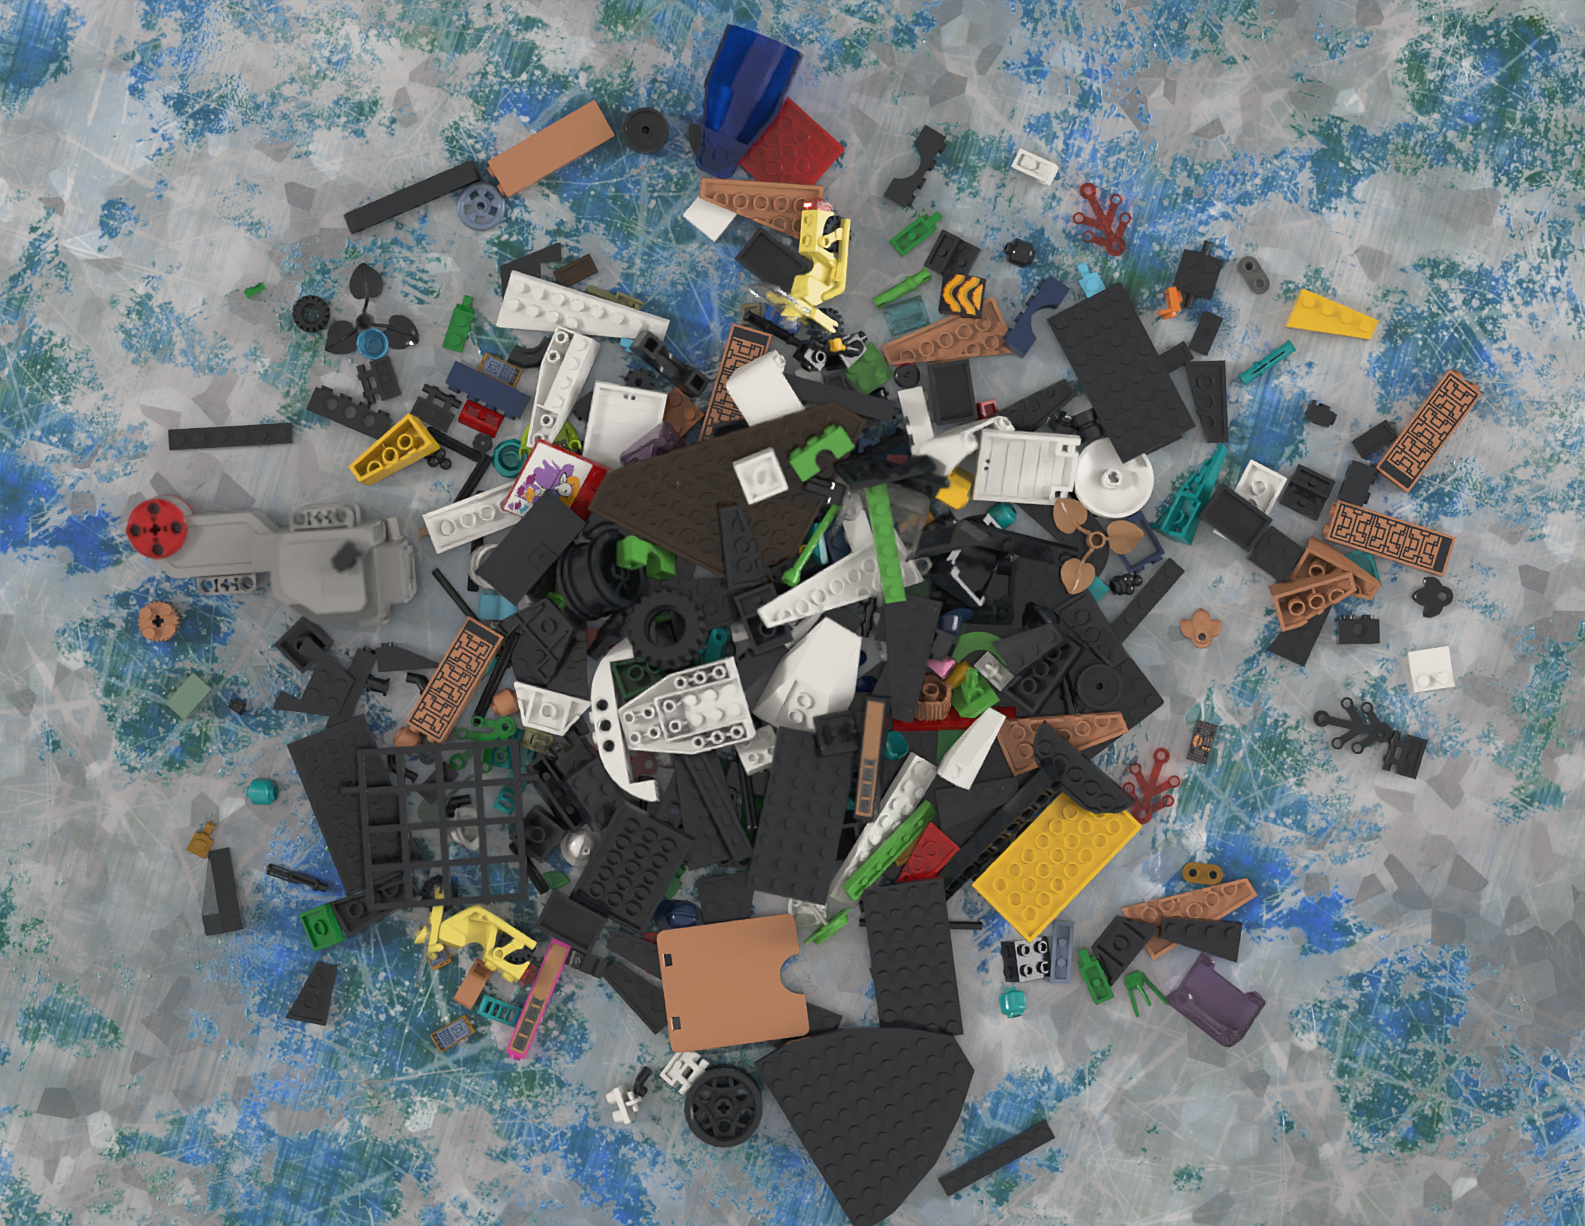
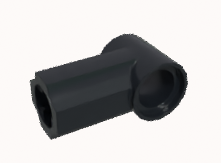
M810 477L805 482L803 493L823 499V501L829 504L841 506L847 486L835 481L827 482Z

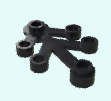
M1349 697L1342 698L1340 705L1347 711L1352 721L1331 717L1323 710H1319L1313 715V721L1317 726L1325 727L1329 724L1351 729L1342 736L1331 740V746L1337 750L1343 748L1346 742L1362 732L1371 735L1360 742L1352 743L1351 751L1355 754H1361L1364 748L1375 741L1380 743L1387 742L1392 736L1391 727L1387 723L1379 721L1370 702H1363L1360 710L1367 715L1372 726L1363 723L1353 707V700ZM1348 699L1350 701L1349 707H1344V700ZM1365 704H1369L1370 710L1368 712H1365L1363 710V706ZM1320 715L1326 717L1325 722L1321 723L1319 721ZM1380 729H1384L1386 732L1382 737L1378 734ZM1337 739L1341 741L1339 747L1334 746V741ZM1356 744L1361 746V750L1358 752L1354 750Z

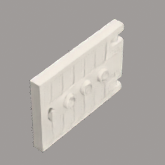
M596 380L581 456L612 469L625 466L633 457L644 460L656 456L667 393Z
M981 429L971 493L972 499L1054 505L1057 498L1071 499L1068 496V492H1073L1079 454L1075 447L1080 446L1081 438L1079 435ZM1067 445V449H1062V446ZM1055 491H1060V495H1055Z

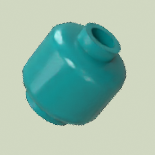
M998 501L988 508L986 512L1002 529L1012 525L1016 520L1015 515H1017L1015 508L1010 502Z
M254 779L246 789V795L254 805H271L278 798V786L271 779Z
M1009 987L1004 989V993L998 997L1000 1010L1003 1015H1006L1007 1018L1023 1016V1012L1027 1009L1023 991L1016 990V987Z

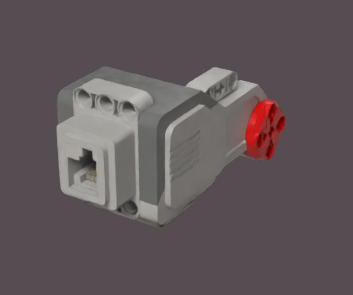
M163 494L138 504L130 513L125 532L131 545L137 552L151 558L171 578L196 577L197 589L202 595L252 592L260 585L259 572L270 571L273 596L315 624L360 621L361 627L383 626L390 621V605L406 604L417 593L413 546L408 544V539L387 541L385 523L380 519L361 520L359 505L353 501L305 505L290 515V527L280 528L259 509L194 513L191 506L182 498ZM349 540L359 552L362 550L365 554L361 558L356 556L358 562L351 570L346 568L341 574L333 568V562L330 560ZM246 577H250L253 580V587L246 586ZM205 580L211 581L213 585L212 590H207L204 587ZM227 580L230 583L238 581V584L229 587V585H225V582Z

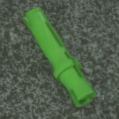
M926 267L911 277H905L906 279L872 298L877 308L881 309L904 294L917 290L918 286L931 280L932 277Z

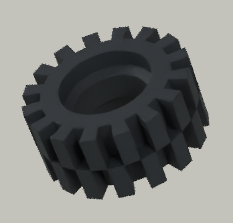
M308 295L296 301L297 303L293 306L292 312L296 326L303 331L316 333L328 325L331 317L330 309L323 299L318 296ZM309 306H315L319 310V317L314 322H308L304 318V310Z

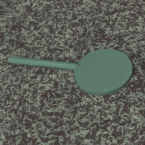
M470 774L463 781H469L473 778V774ZM461 788L451 791L445 797L446 802ZM425 799L420 803L418 816L422 823L439 821L437 799L432 804Z

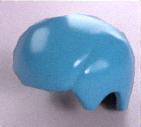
M376 328L362 331L358 335L356 343L360 354L370 360L382 358L387 352L389 345L386 335Z

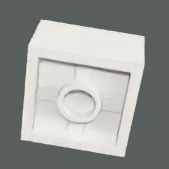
M771 447L733 462L749 504L788 489Z

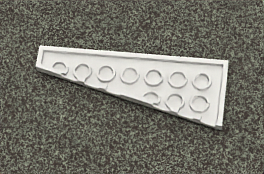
M512 270L496 326L555 332L557 326H561L578 334L635 339L639 332L649 330L660 340L664 341L670 320Z
M894 529L904 587L924 581ZM874 539L758 609L757 611L766 627H773L882 594Z

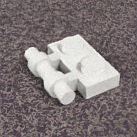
M696 1051L676 1052L660 1076L674 1088H677L681 1083L683 1086L678 1092L685 1096L693 1082L706 1072L705 1069L709 1062L702 1059L698 1065L696 1062L700 1055ZM692 1068L694 1071L689 1076V1078L686 1079L685 1076Z

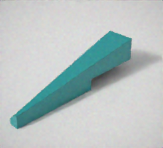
M1218 445L1216 447V453L1210 460L1206 459L1203 462V468L1197 474L1194 473L1175 494V500L1168 508L1164 507L1161 510L1162 515L1155 523H1150L1152 530L1175 542L1191 546L1201 521L1197 515L1210 498L1228 451L1224 446Z

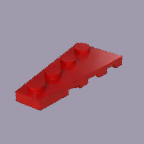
M929 820L895 883L934 877L960 850V847Z

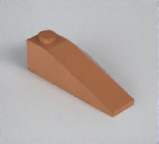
M1313 536L1310 537L1305 545V551L1298 559L1290 575V579L1294 580L1351 571L1356 591L1349 596L1368 600L1373 599L1381 586V582L1332 546Z
M1351 571L1288 580L1268 586L1282 632L1303 626L1308 622L1307 620L1316 614L1320 615L1324 612V609L1333 603L1340 602L1356 591Z

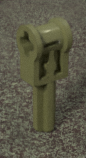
M588 285L585 290L586 294L636 310H640L645 305V302L619 291L614 295L592 285Z
M525 726L524 729L526 731L522 742H519V746L547 755L548 747L558 741L553 740L554 736ZM558 742L564 752L568 751L572 747L570 745Z

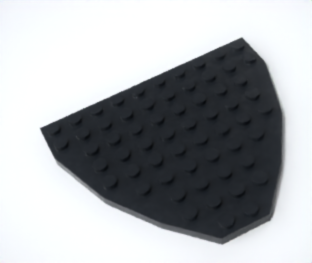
M851 1026L788 1041L754 1062L761 1077L853 1226H873L893 1214L934 1167L960 1117L975 1071L953 1035L910 1027Z

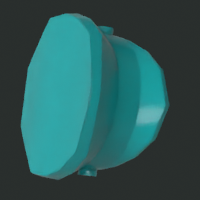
M517 439L498 443L493 452V466L502 477L517 478L528 457L527 454H523L521 460L519 459L521 441Z

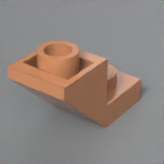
M477 958L453 1000L471 1010L494 971L488 969L485 966V962Z

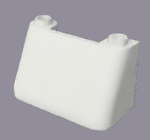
M776 349L737 368L726 383L730 396L750 426L812 407L809 404H801L782 374L785 360Z
M1002 416L961 424L926 440L919 448L920 454L922 456L927 454L935 463L936 471L934 472L936 475L948 477L955 466L967 454L978 453L981 429L1015 431V428L1009 419Z

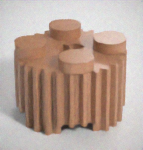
M166 601L150 602L139 612L138 617L140 619L137 620L139 622L138 626H140L139 630H142L141 634L148 640L164 642L170 640V638L176 635V632H179L178 628L181 627L179 624L182 623L180 621L182 617H179L178 609H174L175 606H171V603ZM157 616L164 619L161 627H158V624L155 623Z
M930 673L928 675L925 674L914 716L918 720H943L947 717L951 708V685L946 683V681L943 682V679H939L934 673L933 675Z

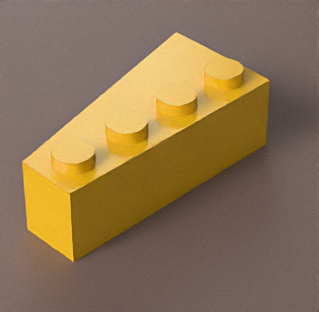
M1301 289L1284 328L1368 341L1372 338L1379 320L1306 289Z
M408 413L352 462L348 468L359 482L371 486L439 450L441 447L420 419Z
M956 465L947 477L951 480L950 487L948 489L939 488L934 496L935 500L954 511L965 507L970 498L966 495L974 479V474Z

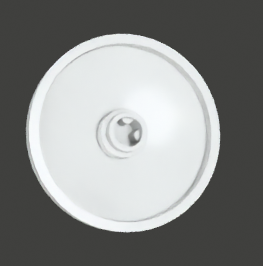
M1107 437L1092 442L1078 455L1073 488L1079 501L1091 513L1106 519H1121L1136 513L1146 504L1153 490L1154 475L1151 463L1145 453L1122 464Z

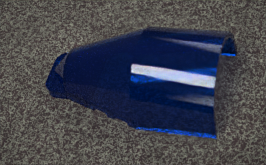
M727 23L704 81L705 96L703 101L704 110L703 121L701 122L700 147L695 158L696 166L700 170L721 179H728L734 175L738 163L782 113L804 58L803 53L757 32Z

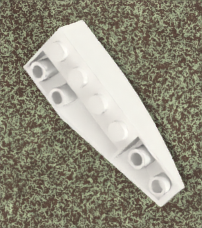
M557 326L541 363L527 447L533 448L537 438L553 443L584 386L601 344L589 337Z

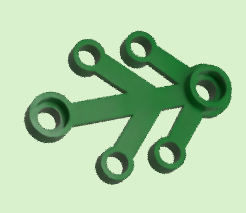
M478 715L471 719V725L474 728L485 726L495 730L487 734L469 731L461 727L455 731V737L458 740L491 741L496 740L498 737H500V740H505L515 733L517 725L515 720L509 716L501 717L496 721L485 719ZM476 718H479L481 720V724L479 726L475 724ZM504 723L509 725L508 730L503 729ZM460 730L464 731V737L459 736ZM508 746L499 747V750L496 751L495 759L497 761L503 762L508 758ZM493 747L484 748L482 765L486 763L489 767L487 771L482 768V773L484 774L492 770L491 758ZM468 749L462 754L457 753L450 758V766L454 770L464 769L467 765V760L473 757V749ZM499 752L505 754L504 759L499 758ZM456 758L461 762L459 766H456L454 763Z

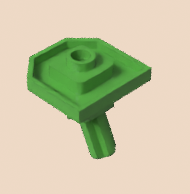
M969 667L966 672V681L961 682V685L955 687L951 696V703L959 715L967 718L977 717L1000 701L982 674L978 672L977 668Z

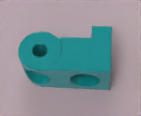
M722 626L711 631L704 658L705 663L727 657L725 656L727 646L732 639V632L728 627Z

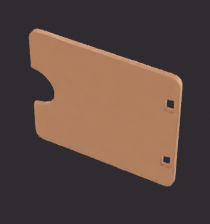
M785 913L668 929L658 933L657 946L670 1045L674 1052L682 1053L803 1036L808 1033L809 1021L805 993L798 994L789 991L780 980V969L783 963L789 957L800 953L796 922L791 914ZM664 954H671L672 965L665 967ZM672 1017L680 1018L681 1028L674 1030Z

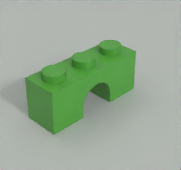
M839 424L827 427L824 430L825 434L819 438L817 436L811 438L807 442V446L802 449L799 447L790 453L791 457L788 460L803 482L820 471L815 462V457L819 451L823 449L831 450L838 459L855 447Z
M627 536L625 539L617 542L618 566L634 570L646 565V576L660 581L676 575L675 553L661 546L654 545L650 541L640 540L636 536Z

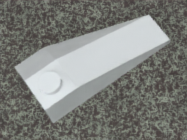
M992 708L985 710L944 754L936 772L953 784L969 790L1006 716Z

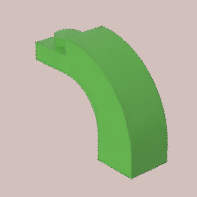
M979 631L968 632L958 636L960 640L952 656L957 663L972 651L987 650L993 653L1010 671L991 643L1001 638Z

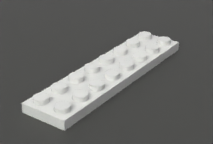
M913 752L909 754L880 802L878 819L872 821V823H867L831 882L828 892L829 896L855 909L861 900V896L855 902L852 901L842 886L914 812L935 778L938 767Z

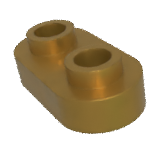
M1188 862L1181 871L1182 877L1190 883L1215 885L1223 878V871L1216 864ZM1191 869L1196 870L1195 876L1189 875ZM1211 871L1216 872L1215 878L1209 877Z

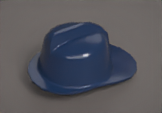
M966 608L951 610L939 616L936 629L944 630L958 637L961 633L962 624L972 618L973 611Z
M664 900L659 903L653 914L656 925L662 930L701 925L703 920L700 908L695 903L683 900Z

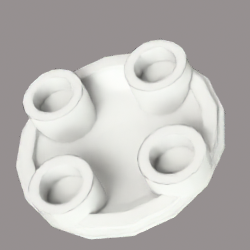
M795 899L789 900L788 913L795 918L798 926L807 928L821 923L820 919L806 902ZM826 901V906L814 904L826 919L828 902Z

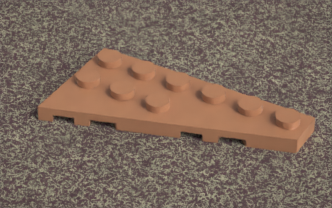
M701 177L699 198L800 240L802 211L812 210V206L822 207L824 186Z
M993 296L984 300L981 319L961 318L960 315L952 314L881 346L888 365H899L906 362L939 361L965 356L970 358L1013 353L1002 345L1005 342V339L1002 337L1008 328Z
M1121 711L1005 719L997 734V738L1013 776H1017L1038 767L1034 758L1033 743L1036 731L1043 720L1048 722L1079 751L1129 731Z
M1242 878L1121 907V910L1128 918L1159 926L1161 916L1219 920L1258 895L1248 879ZM1158 929L1144 947L1152 960H1155L1179 944L1160 938Z

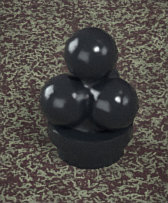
M443 448L423 457L427 460V464L430 467L440 465L441 469L449 470L452 466L451 460L445 458L446 451Z
M1125 573L1122 576L1117 575L1110 579L1109 587L1114 595H1132L1135 587L1140 586L1143 579L1138 574Z

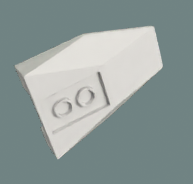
M825 617L782 657L752 713L777 728L783 726L816 734L812 720L814 716L847 711L855 697L862 637Z
M733 656L672 673L618 709L630 750L695 754L749 740L756 735Z

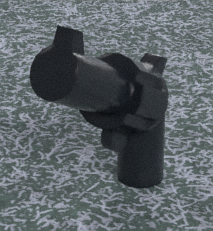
M396 754L387 755L389 766L387 772H393L397 775ZM405 768V777L414 784L418 774Z

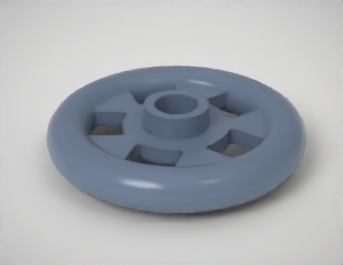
M475 182L461 191L457 199L456 208L458 216L464 225L476 231H486L494 228L501 222L505 214L506 204L504 196H502L496 186L487 182ZM477 191L479 196L471 200L469 195ZM487 192L494 196L492 201L484 197ZM482 202L485 204L483 210L477 208L478 203ZM471 205L473 213L466 214L465 206ZM491 206L497 208L495 216L489 215ZM476 216H485V222H475Z

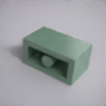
M196 672L191 675L187 673L180 681L182 683L181 687L178 690L174 688L167 696L169 700L166 704L184 720L193 713L214 689Z

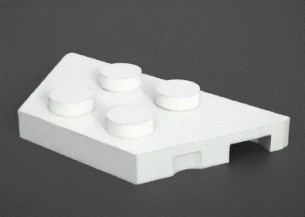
M517 680L514 683L522 724L526 727L563 736L591 705V700L548 690L547 688Z

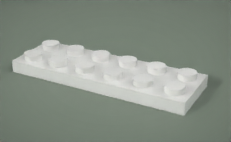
M515 480L422 515L436 554L517 524L522 517L502 509V505Z

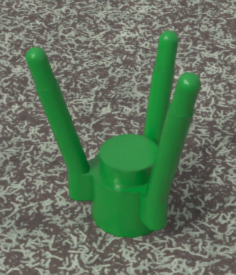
M1138 969L1125 977L1127 982L1124 984L1128 989L1137 1017L1140 1014L1132 987L1134 991L1137 989L1140 991L1148 1006H1151V1002L1143 989L1145 983L1166 1005L1170 1004L1146 977L1144 972L1140 973Z

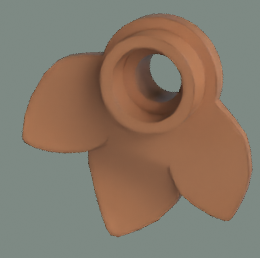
M1200 608L1195 612L1192 620L1181 619L1180 627L1185 637L1192 639L1193 644L1197 648L1204 649L1210 646L1212 638L1219 635L1221 621H1211L1208 612ZM1204 635L1206 640L1201 641L1198 637Z

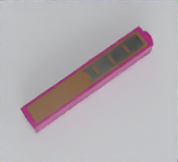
M554 937L506 1049V1052L509 1053L508 1056L518 1061L521 1058L525 1059L571 948V946Z

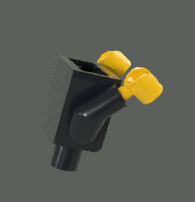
M859 331L854 334L842 335L841 338L829 340L830 345L825 348L830 354L825 366L826 370L832 371L849 368L867 351L864 345L868 340L867 335L863 331Z

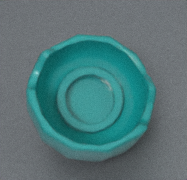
M892 730L888 732L885 759L896 761L907 754L908 746L904 737L898 731L893 732Z

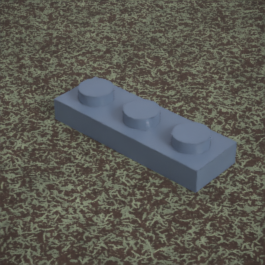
M1053 921L1050 983L1070 984L1074 922Z

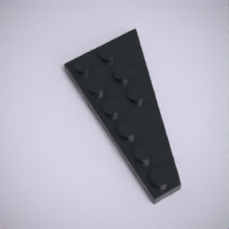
M748 871L697 879L704 925L750 918L754 890L745 889Z

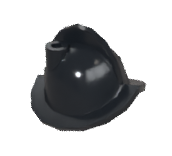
M1032 601L1027 603L1022 619L1024 632L1050 623L1060 624L1059 616L1048 607L1038 606Z

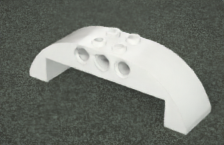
M625 638L608 651L595 672L591 690L592 712H589L591 724L595 725L596 731L593 732L594 744L598 745L605 769L621 788L641 799L662 802L659 781L651 780L634 783L629 748L618 713V709L622 707L619 685L610 662L639 658L632 649L633 646L629 643L628 638ZM604 701H607L608 708L603 711L601 705ZM610 721L611 729L606 731L605 724ZM613 741L615 747L609 752L608 744Z

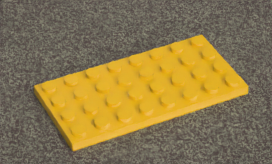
M1062 791L971 886L1028 943H1031L1143 826L1127 810L1115 814H1095L1077 805Z

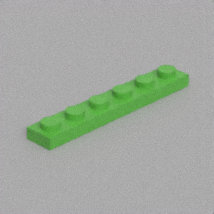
M884 483L865 488L884 603L905 601L906 596L887 484Z
M925 800L842 886L852 901L855 902L862 895L863 890L869 888L920 835L929 820L932 822L938 816V813L929 801Z

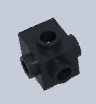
M802 340L792 357L801 364L800 367L803 370L811 372L821 371L826 366L830 354L821 343L815 340Z
M643 367L640 370L637 368L634 371L629 370L624 379L627 382L626 386L652 390L655 385L652 383L654 379L651 377L652 373ZM638 378L642 379V386L636 384Z

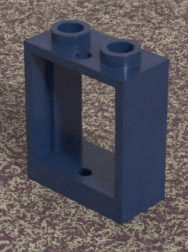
M1141 510L1125 518L1124 521L1133 524L1140 521L1156 552L1130 566L1124 554H1117L1127 573L1133 572L1134 575L1145 569L1144 565L1151 562L1153 565L1162 560L1161 555L1165 554Z

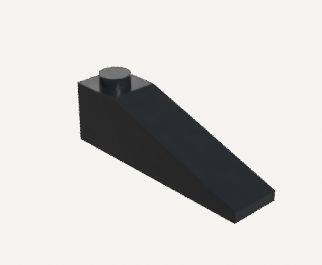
M229 847L209 851L202 908V920L206 936L246 928Z

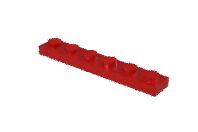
M990 707L1005 715V719L1017 718L1016 707ZM950 708L947 717L943 720H918L914 716L913 723L893 718V732L967 730L981 714L975 718L961 717L955 708Z

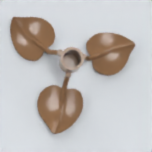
M1057 498L1053 508V517L1057 528L1066 534L1073 533L1077 528L1087 534L1086 543L1090 547L1081 561L1072 558L1062 565L1061 579L1068 593L1071 595L1080 593L1093 582L1095 568L1092 564L1085 563V561L1094 549L1101 548L1105 541L1109 540V547L1113 552L1121 555L1127 554L1137 546L1145 533L1135 524L1124 520L1111 522L1107 526L1108 537H1105L1101 532L1091 533L1080 526L1087 520V509L1083 504L1074 499Z

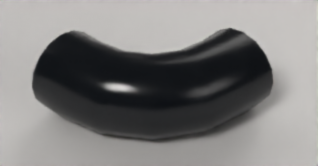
M544 336L536 347L528 349L516 344L509 355L507 363L523 369L541 367L551 339Z

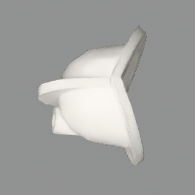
M468 807L456 808L455 817L450 821L477 819V812ZM478 826L447 828L449 843L463 844L470 851L476 850L479 847Z
M587 824L574 833L569 831L560 844L563 857L572 866H586L601 839V834L599 832H592Z

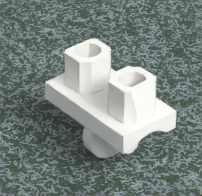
M988 651L974 665L999 691L1015 677Z
M625 1083L606 1094L609 1104L617 1102L619 1110L613 1112L615 1122L627 1124L637 1119L635 1113L639 1110L637 1103L642 1101L641 1096L635 1097L633 1091L628 1092Z

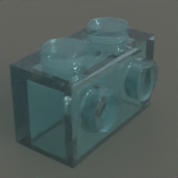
M921 295L882 307L891 337L931 325Z

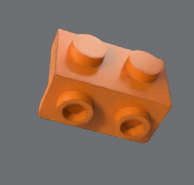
M1176 286L1164 290L1168 309L1156 313L1157 317L1162 316L1163 320L1174 318L1177 316L1176 313L1181 311L1182 295L1180 290L1177 291Z

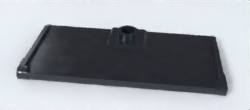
M546 489L543 495L496 549L476 569L475 574L516 606L587 523L561 502L551 490Z

